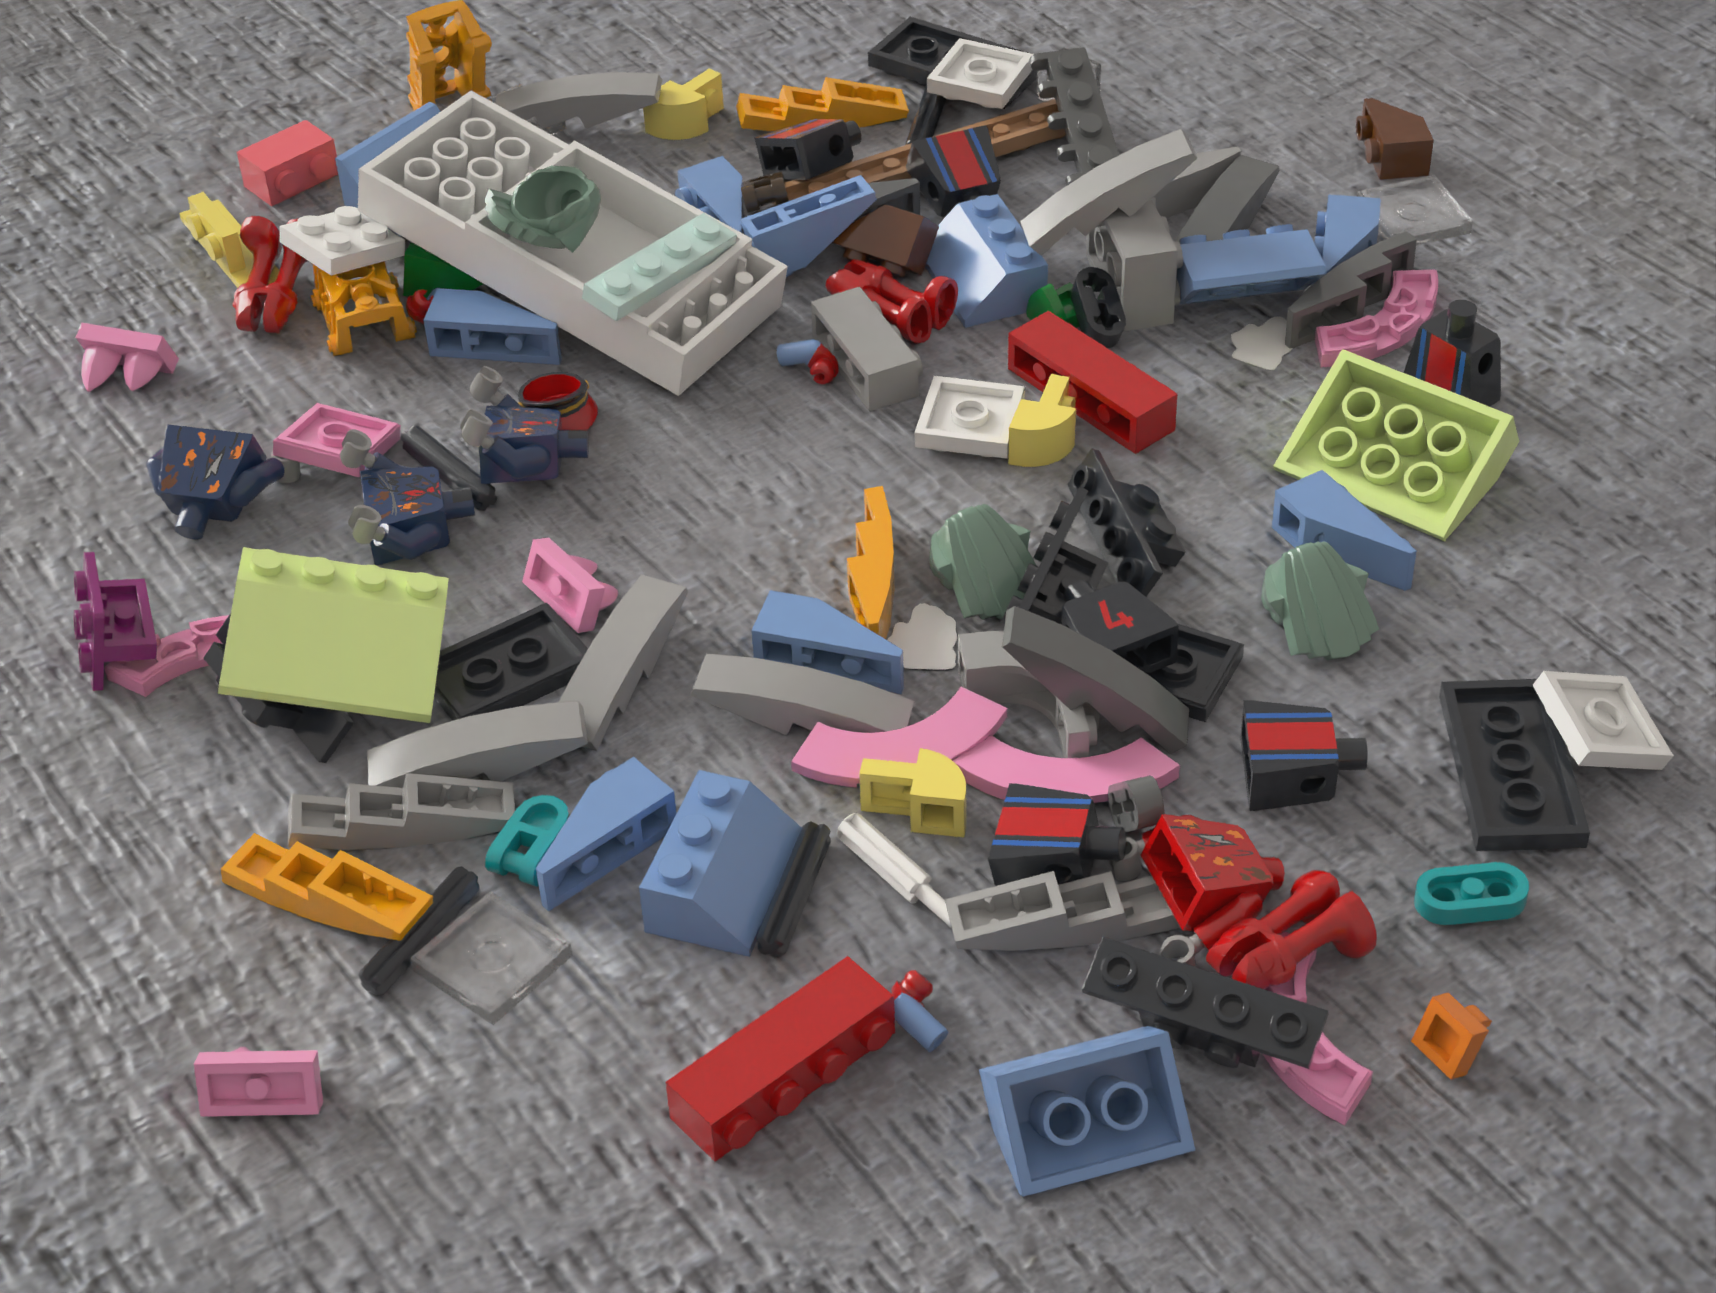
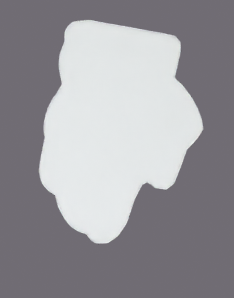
M1277 316L1269 319L1260 327L1254 324H1247L1240 331L1231 334V340L1237 348L1232 353V357L1263 369H1276L1282 361V356L1293 349H1289L1285 345L1287 320Z
M925 603L919 604L913 609L909 623L898 622L895 624L893 633L888 638V641L903 650V665L905 669L947 670L953 669L956 666V653L953 650L957 642L956 621L951 616L946 615L940 608Z

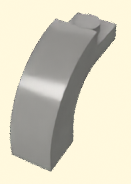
M1004 631L958 634V673L963 688L996 703L1020 704L1041 712L1056 728L1064 758L1089 757V747L1097 746V729H1099V712L1091 704L1085 702L1072 710L1065 706L1002 648Z

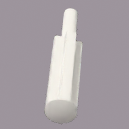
M853 813L847 816L838 827V839L910 903H916L919 899L951 927L945 900L929 885L932 877L861 814Z

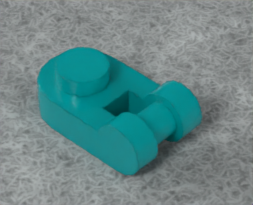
M549 795L534 796L525 800L515 810L489 847L485 859L486 870L502 876L511 872L519 875L521 882L538 887L536 867L569 818L568 807L563 800ZM521 845L530 848L526 854L517 852Z

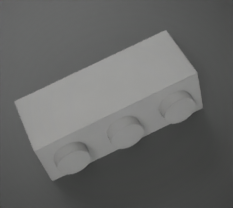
M860 287L811 301L813 338L821 342L837 358L839 373L869 412L919 396V376L923 374L921 359L915 350H910L902 340L898 328L895 325L891 326L885 319L876 301L872 302Z

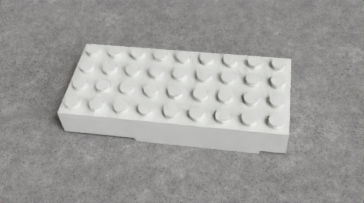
M469 91L359 169V212L385 225L390 230L537 315L557 323L558 327L677 396L683 393L781 307L788 266L752 246V238L719 220L717 221L737 234L736 243L711 264L618 321L613 320L582 299L583 287L586 282L705 212L577 141L567 144L473 91ZM551 165L568 166L581 170L588 179L597 185L601 202L595 222L580 246L572 253L567 248L540 247L517 240L493 225L488 218L489 213L485 210L487 204L484 201L489 188L513 196L515 188L525 181L529 174L536 170L544 169Z

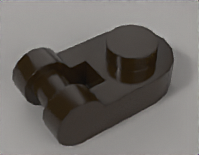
M783 172L760 176L741 183V191L747 213L760 210V206L775 202L777 205L789 201Z

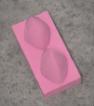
M81 323L76 335L77 341L85 350L82 360V379L88 392L103 384L113 374L118 365H123L125 382L131 391H135L150 382L158 372L173 374L179 360L165 338L160 335Z
M550 538L533 540L522 582L544 603H548L577 633L594 631L599 611L614 603L618 596L616 588L597 581L591 576L598 568L597 563L582 557L568 555Z
M240 1047L231 1052H199L194 1063L200 1117L316 1115L321 1110L323 1096L318 1050L250 1051L246 1047Z

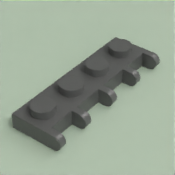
M1081 47L1032 55L1029 59L1032 70H1046L1049 81L1038 85L1039 96L1044 99L1055 97L1059 112L1048 116V126L1052 130L1064 129L1069 143L1057 149L1058 159L1061 162L1074 161L1077 173L1071 174L1065 179L1066 185H1069L1095 167L1119 156V152L1086 48Z

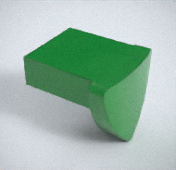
M1068 283L1056 290L1052 284H1048L1036 290L1028 300L1027 317L1032 320L1050 311L1073 327H1080L1071 300L1070 291L1073 284Z

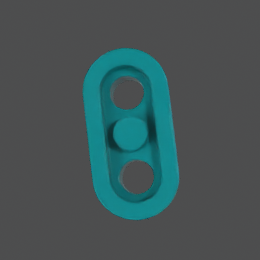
M1502 862L1434 868L1424 872L1418 878L1414 905L1417 912L1424 919L1439 925L1510 919L1518 916L1525 909L1529 893V881L1520 869Z

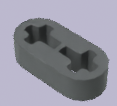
M1151 775L1119 782L1108 787V803L1113 822L1116 827H1124L1125 832L1155 826L1161 815L1165 814L1160 788L1155 778Z

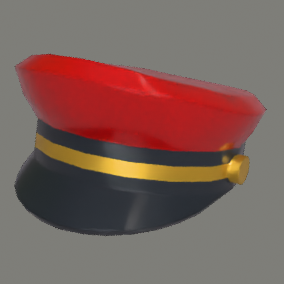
M551 372L538 375L523 384L518 392V404L523 408L555 409L560 411L562 430H588L598 415L597 403L587 392V389H589L588 381L577 374Z

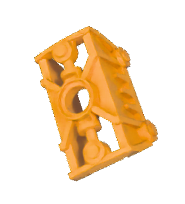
M463 0L446 2L406 16L409 25V32L406 33V38L410 45V74L407 75V80L411 87V93L408 94V98L414 109L413 111L428 102L435 104V99L454 94L457 90L461 96H464L469 91H473L490 101L491 92L485 84L486 52L491 51L492 42L489 35L482 31ZM454 15V19L444 28L443 25L446 23L447 17ZM421 23L428 24L426 30H424ZM443 46L440 51L434 54V49ZM450 65L454 68V79L446 81L443 75L446 73V67Z
M385 261L332 276L312 264L315 289L312 290L313 295H310L313 307L317 308V311L322 310L330 333L328 335L329 340H326L329 352L333 353V356L353 352L349 326L355 328L389 320L396 342L415 338V333H417L415 322L411 320V317H406L397 293V288H399L397 277L394 276L393 272L388 273ZM363 277V278H360V279L350 280V279H353V278ZM374 294H377L380 297L382 304L378 303V300L374 297ZM349 299H352L355 302V310L345 313L343 307Z

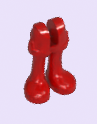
M250 216L241 225L240 238L246 248L253 254L254 260L247 283L241 284L234 295L232 305L236 310V326L241 331H257L264 308L263 325L265 331L278 334L287 324L289 316L297 306V295L293 291V287L301 267L308 260L280 243V231L272 221L261 216ZM292 219L287 224L297 222L298 219ZM283 246L284 254L275 282L269 284L273 267L281 254Z
M857 259L847 263L844 269L836 271L825 283V287L831 295L860 287L872 302L876 301L879 304L885 319L898 328L901 336L914 343H924L930 338L932 328L941 330L945 327L954 312L958 299V285L954 279L947 276L933 278L924 292H918L907 288L892 278V273L889 269Z
M1313 870L1297 878L1291 887L1290 897L1269 914L1259 920L1244 918L1225 931L1208 951L1206 960L1222 976L1232 975L1231 979L1265 989L1290 981L1296 973V964L1317 948L1330 942L1346 957L1355 959L1364 957L1376 947L1377 933L1372 916L1358 895L1350 891L1340 896V887L1336 877L1326 871ZM1301 920L1306 924L1285 937L1281 936L1283 932Z

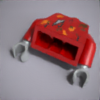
M1162 814L1154 828L1142 833V840L1136 842L1131 837H1126V852L1123 860H1110L1115 878L1119 881H1130L1140 874L1142 870L1140 858L1143 859L1182 931L1193 930L1195 933L1190 938L1182 935L1168 937L1162 944L1161 956L1170 959L1183 957L1177 961L1196 967L1195 955L1204 948L1209 951L1231 926L1244 918H1257L1262 911V903L1269 891L1278 890L1282 886L1285 876L1282 861L1276 857H1261L1243 828L1233 824L1202 820L1188 814L1181 816Z

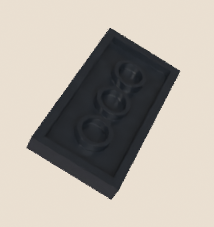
M910 16L868 52V66L883 70L890 75H898L917 81L921 85L926 86L928 76L959 38L1021 52L1025 51ZM1032 70L1003 109L1039 78L1045 70Z
M1537 679L1441 682L1440 703L1476 851L1587 848L1590 830L1565 741L1553 720L1547 714L1544 704L1533 687Z

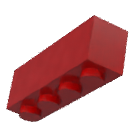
M1047 311L1008 333V369L1041 392H1044L1051 374L1069 377V396L1075 397L1076 415L1134 454L1176 430L1178 393L1052 312Z
M845 957L667 1080L665 1083L670 1119L714 1162L731 1150L744 1147L760 1129L777 1117L790 1114L798 1107L802 1099L823 1084L836 1081L842 1076L848 1066L869 1051L879 1050L889 1041L891 1036L895 1034L894 995L850 957Z

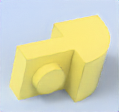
M709 68L684 85L677 84L671 80L663 84L658 103L643 108L646 133L662 139L682 140L697 137L708 132V118L724 109L721 73Z
M1051 374L1039 402L1020 400L1009 426V465L1022 467L1049 465L1063 459L1072 451L1075 446L1076 401L1075 397L1069 396V377Z
M923 748L919 749L917 763L863 758L859 773L861 811L910 816L911 832L965 837L966 781L961 769L955 762L941 753Z

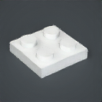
M959 38L928 76L927 92L941 95L949 100L959 99L980 104L985 108L1003 109L1032 71L1029 59L1034 54Z
M352 206L338 207L335 209V212L320 216H303L297 222L280 226V243L331 276L402 257L405 254V239Z
M934 376L914 432L915 447L933 449L940 452L949 451L1007 459L1009 426L1020 400H1025V386Z
M1543 671L1533 684L1534 689L1545 706L1547 714L1553 720L1568 747L1569 753L1575 759L1578 766L1662 770L1674 756L1627 677Z

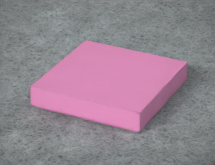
M317 403L273 440V455L360 477V471H363L365 466L361 464L358 468H348L343 465L340 459V453L343 449L342 442L347 432L355 429L365 433L372 442L368 452L371 454L379 452L384 455L400 440L401 425Z

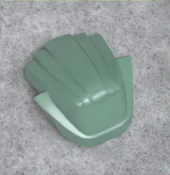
M551 165L529 174L526 180L515 188L513 196L489 188L484 201L487 204L485 210L489 213L488 218L493 225L504 233L535 246L557 249L567 248L573 253L580 246L598 216L601 196L597 185L588 179L581 170L575 167Z
M987 504L975 507L970 506L958 511L957 514L948 518L945 524L931 538L929 551L930 569L934 576L940 579L943 586L948 590H954L963 618L979 616L982 620L992 617L1002 619L1013 595L1021 599L1024 598L1025 594L1017 591L1018 586L1029 564L1036 565L1028 551L1031 531L1024 527L1007 523Z
M1324 541L1296 546L1295 549L1285 552L1279 560L1270 565L1265 572L1261 600L1264 608L1270 612L1271 618L1278 625L1284 626L1291 656L1307 655L1309 659L1324 657L1328 661L1348 657L1360 650L1361 645L1372 640L1370 635L1379 630V627L1364 594L1369 573L1345 563L1335 549Z

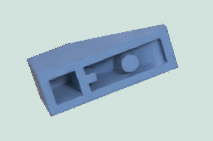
M859 175L740 219L744 235L753 239L752 246L788 266L787 278L794 271L806 267L877 199L873 189Z
M437 288L424 318L430 356L560 365L562 356L557 323L482 291Z
M769 591L751 630L754 658L809 667L861 681L888 692L902 694L904 689L903 650L818 598Z
M635 757L605 772L600 778L592 782L536 867L542 906L548 911L552 910L665 837L677 814L674 790Z

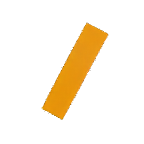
M825 77L821 91L782 85L779 99L740 93L736 105L741 128L764 131H777L814 119H842L844 122L852 120L861 128L907 118L909 112L902 89Z
M883 486L864 489L865 521L855 523L857 556L847 558L848 596L857 622L886 639L891 625L895 591L894 551L891 515Z
M256 833L221 868L222 882L267 904L315 922L369 936L401 941L433 904L432 895L342 850L333 858H330L298 841L288 850Z

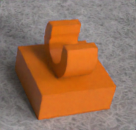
M1447 992L1431 998L1411 1042L1452 1080L1467 1075L1489 1032L1487 1027L1490 1026L1492 1020L1475 1005L1463 1007Z

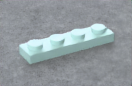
M702 213L586 282L583 287L582 299L613 320L618 321L714 262L736 243L737 234L720 224L717 220Z

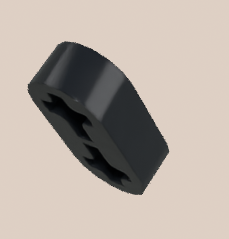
M1098 267L1083 268L1078 272L1070 291L1080 330L1106 348H1112L1118 343L1126 326V318L1115 282L1111 275ZM1094 292H1100L1097 299ZM1099 316L1101 318L1102 324H1096Z

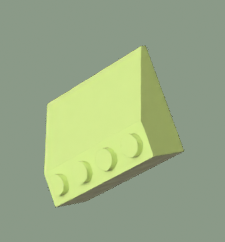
M1342 349L1273 467L1276 471L1297 480L1323 470L1337 483L1343 485L1352 496L1369 510L1445 542L1497 482L1516 449L1519 438L1512 415Z
M243 547L218 694L430 723L449 578L433 576L424 572L413 573L381 568L376 565H359L328 560L323 557H306L279 553L270 549L259 550Z

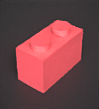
M307 120L237 151L244 187L271 207L338 175L334 139Z

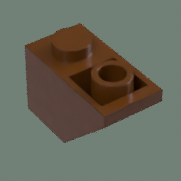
M1373 98L1364 99L1362 116H1357L1356 135L1358 141L1364 142L1366 160L1368 164H1373L1379 180L1429 176L1434 140L1424 118Z
M884 205L850 224L832 243L845 250L842 257L848 260L857 259L868 263L869 259L881 262V266L889 269L893 275L902 278L905 277L906 271L922 276L940 226L924 216Z

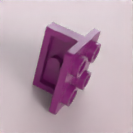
M84 552L83 571H74L76 602L83 601V604H79V610H74L73 612L75 640H85V642L79 643L78 646L80 673H90L92 691H102L104 662L156 659L157 641L145 578L99 581L95 553Z

